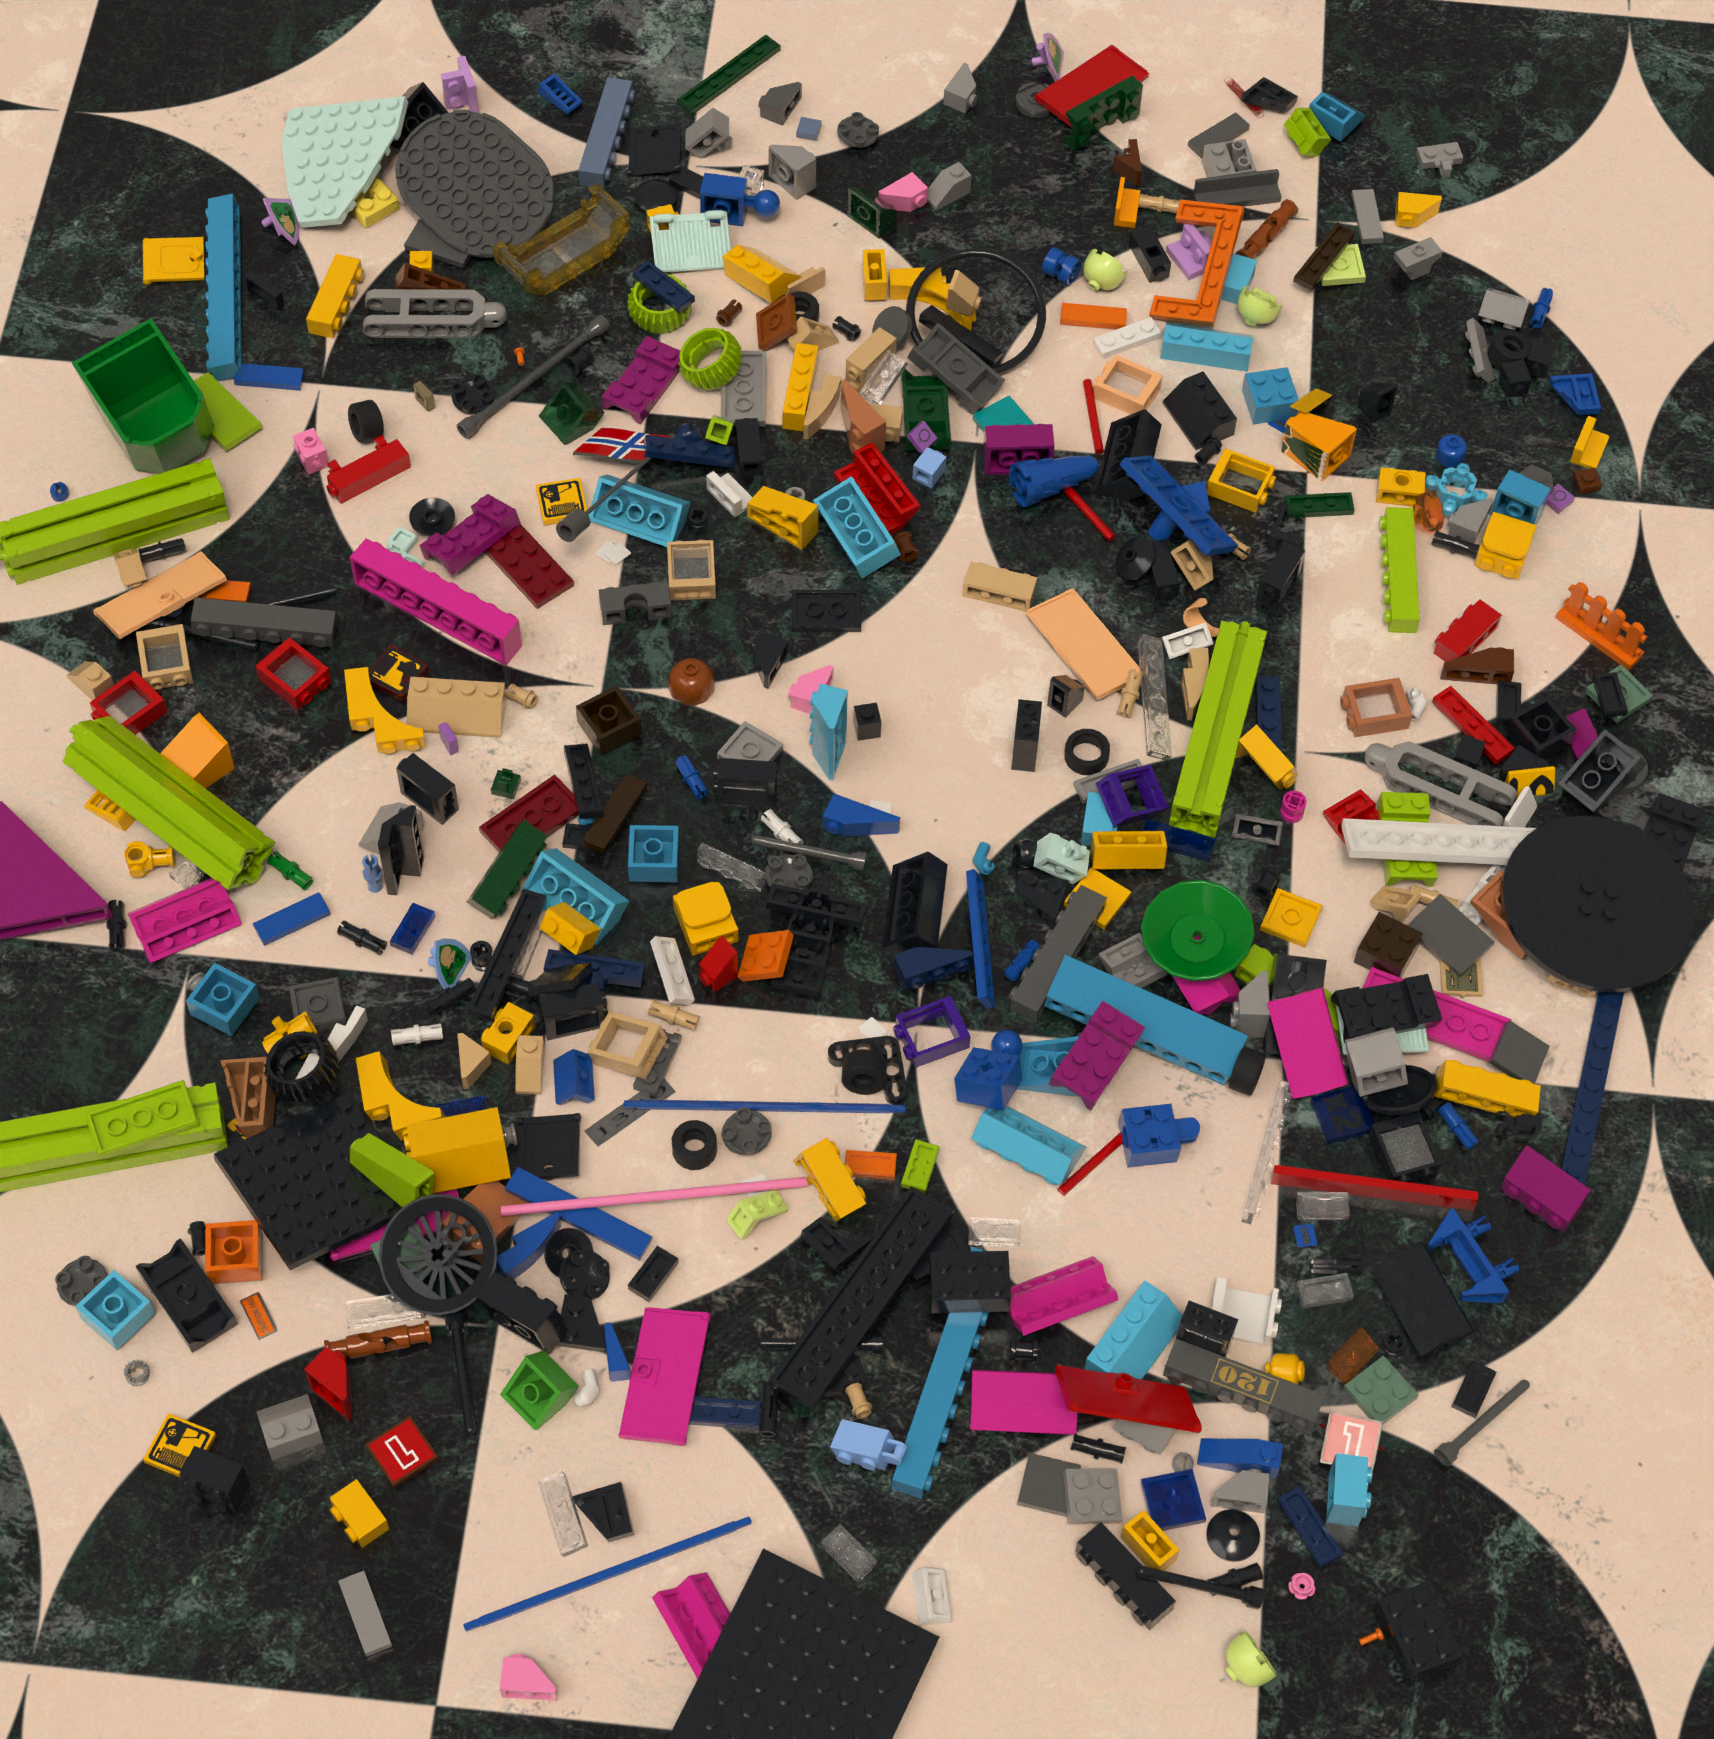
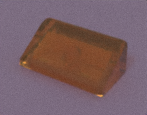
M1360 1327L1328 1361L1326 1369L1345 1385L1379 1351V1348L1367 1332Z

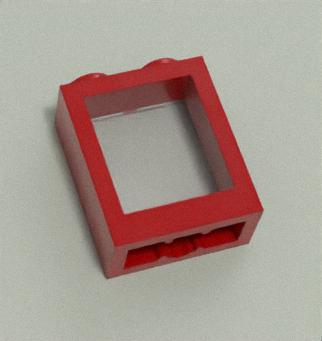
M290 637L255 666L258 679L297 711L303 705L309 704L312 698L320 691L325 690L331 682L329 668Z
M133 671L89 702L92 709L90 715L93 720L111 716L119 725L122 724L135 735L167 713L164 699L136 671Z

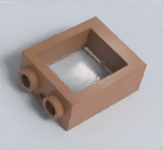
M1400 678L1345 686L1343 696H1340L1341 708L1346 710L1347 726L1349 729H1352L1354 738L1409 729L1412 714Z

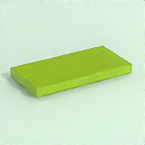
M209 372L194 380L205 398L214 424L210 436L225 451H228L262 429L261 422Z
M184 1080L85 1112L99 1160L199 1127Z

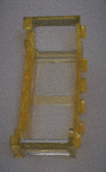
M598 183L588 188L592 197L588 201L585 199L580 200V209L540 232L527 242L517 247L509 243L508 249L503 241L493 245L494 260L500 266H503L524 287L526 292L546 295L551 291H555L559 286L569 280H573L585 270L591 269L603 259L610 257L630 229L629 213Z

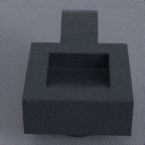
M1498 1111L1496 1114V1119L1505 1121V1124H1497V1132L1510 1131L1512 1135L1537 1137L1542 1127V1117H1535L1532 1114L1516 1115L1515 1118L1505 1111Z

